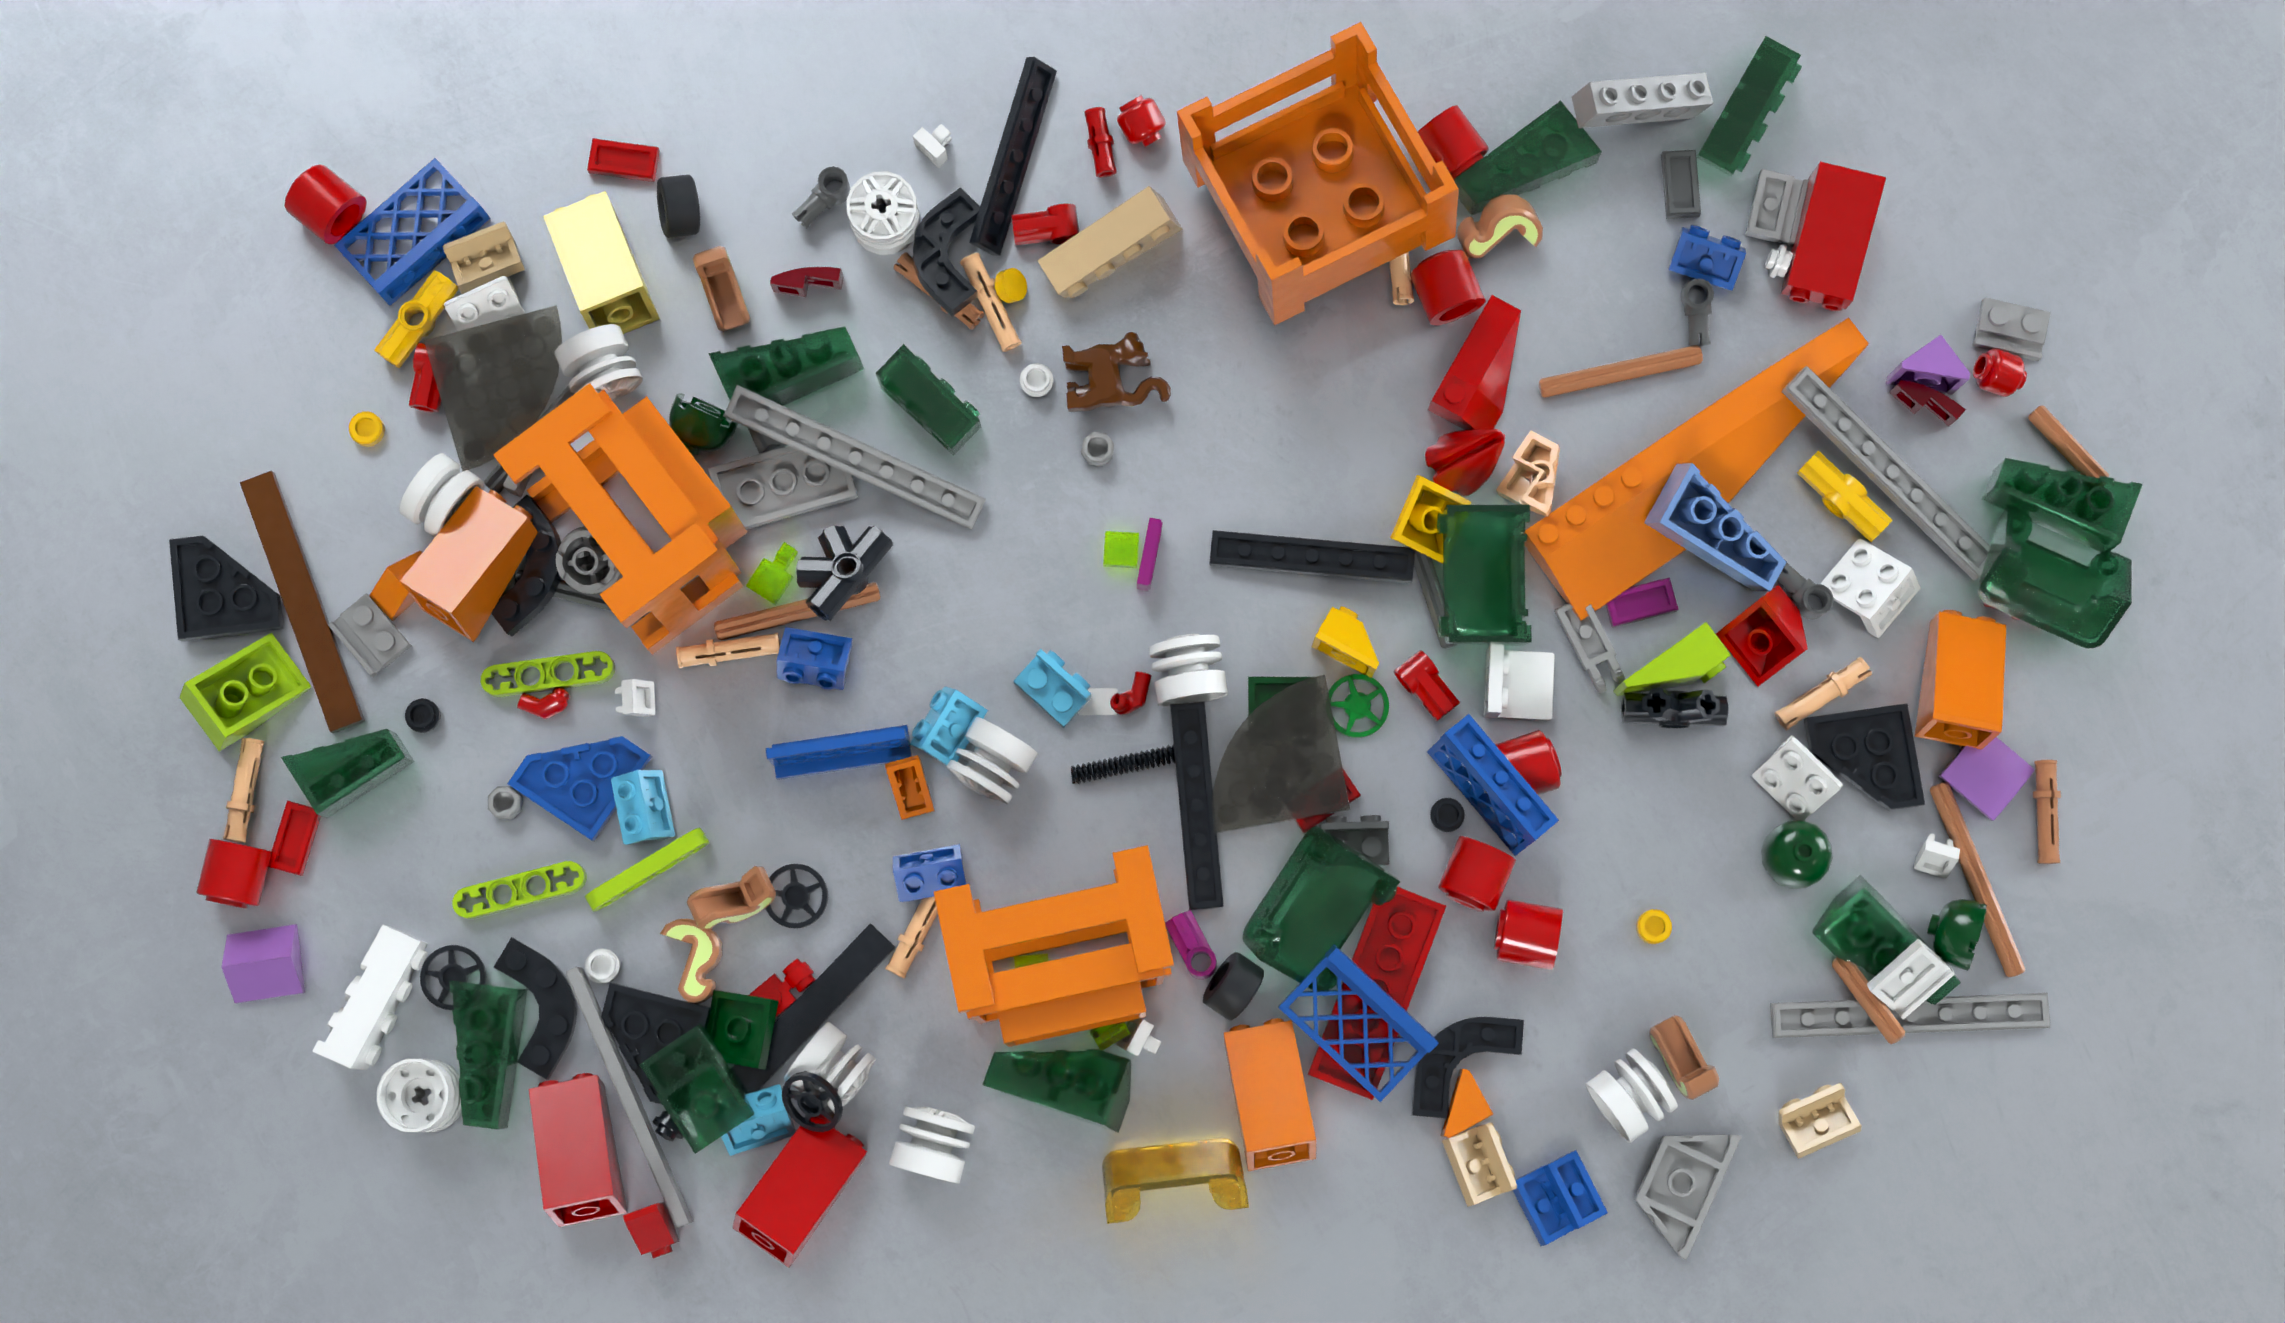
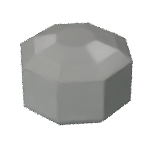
M1092 432L1083 439L1081 455L1089 465L1103 466L1112 459L1114 443L1106 433Z
M497 786L488 795V810L498 819H513L522 810V796L511 786Z

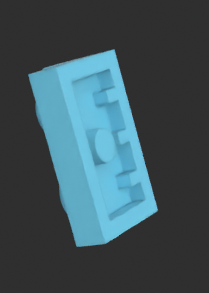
M1040 648L1036 652V657L1013 682L1064 728L1091 699V693L1088 691L1090 684L1078 673L1075 672L1071 676L1062 668L1065 662L1052 650L1046 654Z
M945 686L942 690L937 691L931 699V709L925 719L920 720L915 726L910 745L926 752L947 766L950 760L958 762L960 757L955 753L957 748L965 749L969 741L965 737L975 718L983 719L988 710L958 690Z
M636 770L611 779L622 839L625 845L644 840H665L675 837L662 770Z
M779 1084L714 1105L718 1131L730 1156L792 1137L796 1132L793 1120L784 1107L782 1088Z

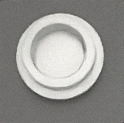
M1780 245L1778 250L1772 249L1765 264V268L1770 269L1769 277L1774 278L1777 275L1783 278L1793 256V252L1787 251L1786 246Z
M1039 363L1030 364L1025 367L1020 375L1022 390L1032 397L1046 395L1053 386V375L1050 369Z
M598 949L587 957L585 971L592 981L601 984L609 983L619 974L620 961L614 952L608 949Z

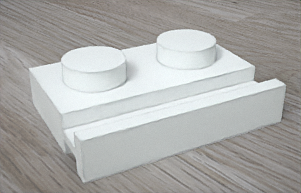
M1918 938L1867 983V986L1876 997L1890 1009L1896 1011L1904 1020L1952 978L1955 973L1949 965L1944 963L1935 952Z

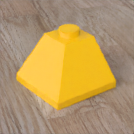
M1417 475L1390 538L1437 562L1445 564L1471 501Z
M1332 606L1319 628L1311 647L1360 674L1372 678L1379 665V661L1363 622L1357 620L1358 614L1343 606H1340L1338 610Z

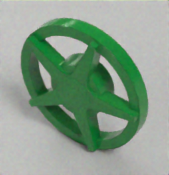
M1351 674L1342 677L1332 685L1326 697L1325 711L1330 724L1339 733L1352 738H1362L1372 735L1382 727L1388 716L1389 699L1383 686L1374 678L1363 674ZM1353 680L1366 681L1377 690L1367 695L1357 692ZM1348 681L1350 694L1346 697L1345 701L1331 702L1335 690ZM1379 694L1382 696L1384 705L1380 720L1370 711V701ZM1331 707L1344 709L1345 714L1349 717L1346 729L1335 721ZM1366 717L1376 723L1373 728L1367 731H1350L1355 720H1361Z

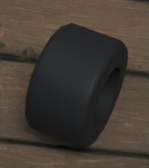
M678 175L659 178L657 181V205L664 235L667 238L696 235L700 230V207L693 177L691 175Z
M1234 952L1221 964L1213 975L1204 992L1203 1003L1228 1020L1237 1018L1258 991L1264 978V969L1241 953Z

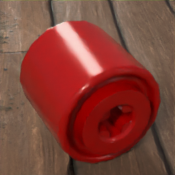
M1457 105L1446 109L1418 131L1435 163L1443 161L1454 182L1475 169L1484 160L1483 156L1489 150L1488 145Z
M318 164L310 167L295 179L285 197L284 206L291 216L322 241L331 245L337 243L357 226L366 210L367 201L362 194L325 165Z
M1446 250L1433 254L1422 260L1410 273L1414 287L1431 325H1443L1461 319L1479 309L1486 302L1468 257L1463 250Z
M1537 730L1495 744L1538 795L1559 789L1561 785L1560 777L1562 776L1559 759L1549 738H1546L1542 731Z
M1459 836L1438 888L1446 893L1445 896L1460 905L1479 912H1484V910L1493 912L1497 908L1516 859L1486 843L1469 837Z
M209 839L196 893L206 896V901L244 909H247L248 905L259 906L272 852L237 843Z
M1508 899L1504 909H1500L1494 940L1497 960L1553 970L1560 940L1563 909Z

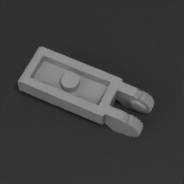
M1567 603L1556 608L1554 612L1584 671H1588L1597 692L1601 694L1607 691L1606 683L1596 667L1605 661L1614 681L1621 684L1626 679L1615 658L1617 654L1592 605L1590 604L1585 608L1589 616L1580 621L1572 610L1573 607Z

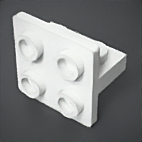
M501 276L444 303L448 315L472 356L532 329V325L521 306L515 287L510 278L506 276Z
M1793 735L1785 740L1775 753L1752 774V777L1796 820L1803 821L1843 786L1833 773Z

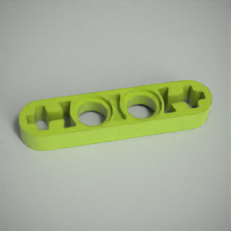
M602 651L495 664L483 671L480 683L482 688L494 697L549 691L555 688L594 685L609 681L615 673V664L613 659ZM599 658L604 664H608L607 668L602 669V675L598 676L593 670L583 671L586 678L581 679L582 670L578 663L579 660H583L582 665L585 667L596 665V659ZM562 663H570L574 667V674L567 681H561L556 676V669ZM535 667L540 672L539 681L532 686L525 685L522 680L523 672L527 668ZM515 669L514 678L518 685L517 688H513L514 683L511 681L500 683V689L496 690L495 686L489 684V680L495 677L494 673L498 672L501 677L508 678L513 677L511 670Z
M696 828L596 887L585 895V899L593 912L599 911L706 847L709 841L702 829Z
M564 861L464 887L455 893L452 907L459 916L475 919L575 893L584 887L587 876L580 864ZM567 868L579 874V877L574 879L573 886L562 881L555 883L558 890L553 891V881L548 874L549 872L554 871L553 877L555 878L565 876ZM534 876H541L546 883L545 890L542 894L531 895L527 889L528 881ZM500 885H508L512 890V897L505 904H498L494 899V891ZM486 889V899L491 906L490 908L486 909V903L484 902L474 904L472 912H469L467 908L461 907V903L466 901L467 894L472 898L478 899L485 897L482 890Z

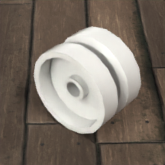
M440 453L430 459L419 470L407 487L399 506L400 514L417 525L424 522V530L433 537H436L476 486L484 490V481L468 470L460 472V464L447 455Z

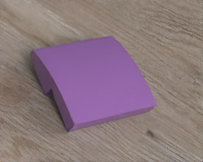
M1996 737L1983 749L1962 746L1959 749L1960 752L1939 774V777L1990 821H1994L2022 788L2035 769Z

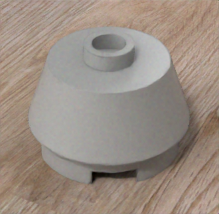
M585 526L572 530L562 540L556 553V567L560 577L570 587L582 593L596 594L605 591L617 581L620 575L619 570Z

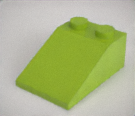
M1705 622L1624 680L1613 692L1616 696H1621L1624 693H1641L1650 691L1653 688L1667 689L1692 685L1699 679L1705 684L1726 668L1723 661L1730 657L1731 654L1708 623Z
M270 633L185 682L179 698L220 752L250 734L311 689L312 686L274 635Z

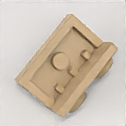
M500 222L443 245L444 253L451 264L457 286L462 294L501 276L508 277L525 270L516 242L505 222Z
M1842 1083L1834 1086L1824 1085L1807 1098L1802 1100L1796 1098L1788 1101L1779 1110V1126L1798 1159L1861 1131V1124L1845 1098V1088Z
M1493 1123L1480 1125L1442 1140L1467 1207L1517 1188L1514 1170L1507 1161L1502 1148L1501 1136L1495 1130Z

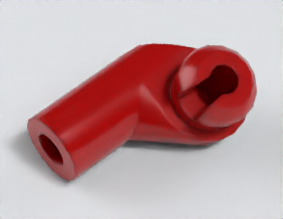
M1136 671L1132 689L1121 694H1114L1110 700L1111 708L1117 714L1126 715L1143 707L1146 702L1152 675Z
M555 688L552 693L541 699L523 693L517 708L543 719H548L566 709L570 695L564 688Z

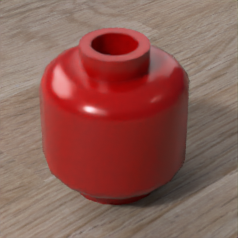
M1140 95L1119 107L1121 113L1117 116V122L1129 143L1137 144L1142 142L1144 147L1162 137L1159 131L1165 127L1166 121L1152 98L1144 99Z
M1991 349L1981 354L1973 368V376L1976 378V383L1980 389L2003 397L2012 395L2016 390L2024 386L2027 372L2024 371L2025 366L2021 357L2001 349Z

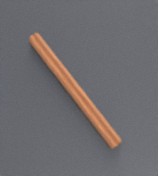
M1947 782L1932 786L1930 792L1949 839L1953 841V847L1960 849L1959 863L1975 901L1987 904L1984 923L2007 977L2020 975L2025 972V966L1951 787Z

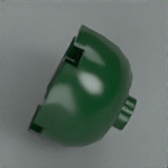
M679 393L676 395L669 413V426L691 454L699 455L700 450L713 452L729 443L739 423L727 420L723 416L725 410L696 397H693L690 403L683 401L685 394Z
M1803 820L1787 821L1775 827L1766 836L1761 849L1762 864L1765 870L1768 871L1769 875L1778 885L1790 889L1807 888L1819 882L1829 871L1833 859L1832 845L1826 833L1817 825Z
M1966 899L1953 900L1944 905L1939 916L1932 914L1927 934L1933 935V949L1942 961L1951 966L1969 971L1975 954L1972 951L1975 950L1980 938L1987 904Z

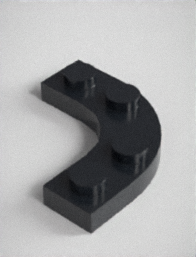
M961 187L925 215L916 230L913 245L914 269L920 283L929 295L952 317L974 301L978 294V291L954 268L948 259L947 253L953 239L976 221L980 206Z
M525 495L512 508L519 505L528 511L533 517L530 521L538 533L526 552V566L522 577L512 589L499 599L491 613L506 634L511 637L547 606L560 582L556 567V553L561 544L559 534L552 522L529 495Z
M511 937L494 968L523 984L533 993L539 1005V1021L535 1032L517 1060V1063L549 1080L574 1034L577 1015L574 997L568 979L554 962Z
M1473 1017L1453 1023L1434 1036L1439 1044L1430 1053L1427 1052L1417 1063L1414 1076L1411 1116L1447 1118L1449 1087L1453 1070L1467 1056L1481 1052L1522 1055L1524 1020Z

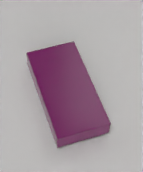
M1149 518L1137 579V589L1148 591L1151 588L1163 525L1160 519Z
M1670 577L1630 587L1606 604L1612 628L1679 610Z

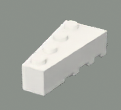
M382 925L361 963L360 968L364 970L362 977L357 975L350 982L345 991V1001H347L345 1008L342 1007L337 1013H333L327 1024L330 1027V1035L325 1043L318 1040L313 1052L350 1069L367 1070L369 1065L374 1066L382 1051V1047L379 1044L384 1034H389L396 1023L397 1015L394 1013L399 1002H405L411 992L412 983L409 981L414 971H419L427 958L428 952L424 951L427 943L390 926Z

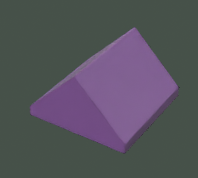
M1939 335L1902 361L1887 376L1886 384L1897 385L1901 380L1925 385L1943 394L1952 395L1969 380L1970 372L1943 336Z
M297 924L227 935L221 968L234 1003L305 993Z

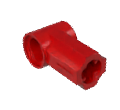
M1056 204L1048 207L1046 211L1011 215L1015 246L1048 241L1052 244L1061 245L1079 233L1077 211L1074 204Z
M425 343L417 344L413 358L415 377L409 400L411 408L430 413L439 412L446 377L449 378L454 368V348Z
M1419 650L1394 670V674L1402 686L1411 695H1416L1436 721L1460 704V701L1439 677V671L1435 664L1422 650Z

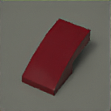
M804 267L772 276L770 285L773 292L806 297L809 285L842 290L844 276L841 268Z
M1901 380L1889 392L1913 414H1916L1925 406L1948 427L1966 410L1941 392L1915 382Z

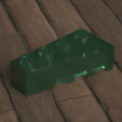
M1765 36L1696 158L1729 176H1732L1735 170L1742 173L1751 157V154L1746 151L1752 140L1759 143L1768 127L1767 124L1763 123L1768 112L1776 113L1785 98V95L1780 93L1786 81L1792 84L1801 70L1802 66L1797 63L1801 55Z
M1560 100L1455 178L1454 182L1459 188L1458 199L1473 216L1482 212L1490 200L1500 195H1519L1526 191L1530 192L1557 178L1559 180L1571 175L1576 170L1597 164L1602 151L1583 128H1578L1577 120Z
M2005 458L1992 471L1981 500L2101 553L2108 554L2121 543L2143 484L2136 482L2122 483L2114 481V478L2100 476L2096 478L2080 475L2078 471L2068 469L2066 471L2054 470L2046 465Z
M449 980L450 992L453 994L454 1010H452L457 1036L456 1056L457 1060H459L460 1068L459 1086L463 1125L497 1130L508 1128L528 989Z

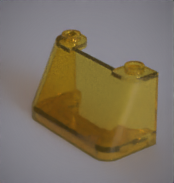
M1227 1138L1120 1149L1110 1152L1102 1162L1107 1224L1126 1222L1137 1216L1141 1204L1140 1191L1208 1183L1209 1192L1219 1207L1228 1210L1249 1208L1240 1151L1238 1146Z

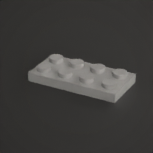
M789 446L709 468L712 482L732 506L746 530L858 498L851 474Z

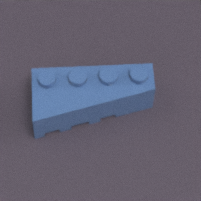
M1693 463L1676 464L1644 523L1749 589L1770 592L1786 561L1758 531H1754L1743 520L1744 517L1736 508H1732L1720 496V491L1700 475V470Z

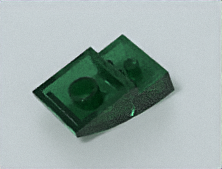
M702 1023L639 1064L658 1092L656 1096L695 1154L755 1114L734 1074Z

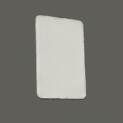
M1089 688L1088 691L1091 693V699L1077 713L1078 715H1117L1111 708L1110 700L1114 694L1118 693V689Z

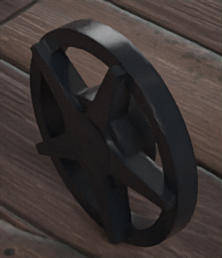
M803 864L785 865L777 869L769 877L773 884L779 875L790 870V883L783 890H775L776 896L781 897L783 904L786 906L782 918L780 919L774 913L771 905L765 909L775 922L784 927L793 929L804 928L816 922L824 913L828 903V889L822 876L813 868ZM795 869L811 873L819 883L808 887L798 883ZM821 887L822 902L815 913L808 904L810 894ZM804 909L812 916L810 919L800 923L786 922L793 910Z
M458 945L444 946L435 950L425 960L420 973V984L426 998L435 1006L445 1010H460L472 1005L481 996L486 984V970L480 957L472 950ZM454 951L468 954L477 965L468 968L458 965ZM448 952V965L444 966L440 971H428L430 964L437 956ZM479 969L480 982L473 995L466 986L468 975ZM427 975L438 978L443 988L438 1000L432 996L428 989ZM459 990L469 998L467 1001L456 1005L443 1003L450 992Z
M807 1071L796 1073L785 1082L782 1088V1101L786 1111L796 1123L805 1129L814 1132L829 1131L840 1121L843 1113L842 1101L837 1093L838 1089L834 1088L826 1079L817 1074ZM802 1080L805 1090L803 1092L790 1090L791 1084ZM813 1083L819 1085L825 1091L821 1092L820 1090L816 1089ZM791 1098L797 1100L800 1110L805 1114V1118L796 1110ZM831 1098L834 1105L835 1114L827 1106L826 1099ZM822 1114L831 1122L817 1124L810 1120L812 1117Z

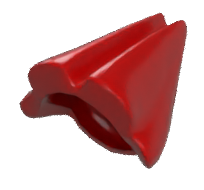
M1498 429L1461 430L1443 434L1438 438L1437 443L1429 446L1425 452L1426 465L1435 470L1433 481L1451 492L1456 491L1464 497L1473 494L1492 475L1505 444V435Z

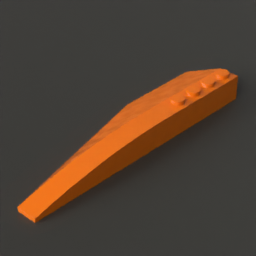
M1850 318L1840 322L1737 387L1551 512L1548 517H1544L1524 531L1521 542L1565 602L1573 607L1572 610L1580 621L1589 616L1585 609L1588 605L1591 604L1596 612L1612 599L1614 600L1615 597L1687 550L1644 523L1676 464L1693 463L1700 470V475L1720 491V496L1727 503L1732 501L1741 488L1753 477L1806 416L1781 392L1802 368L1808 366L1830 388L1868 346L1869 343Z

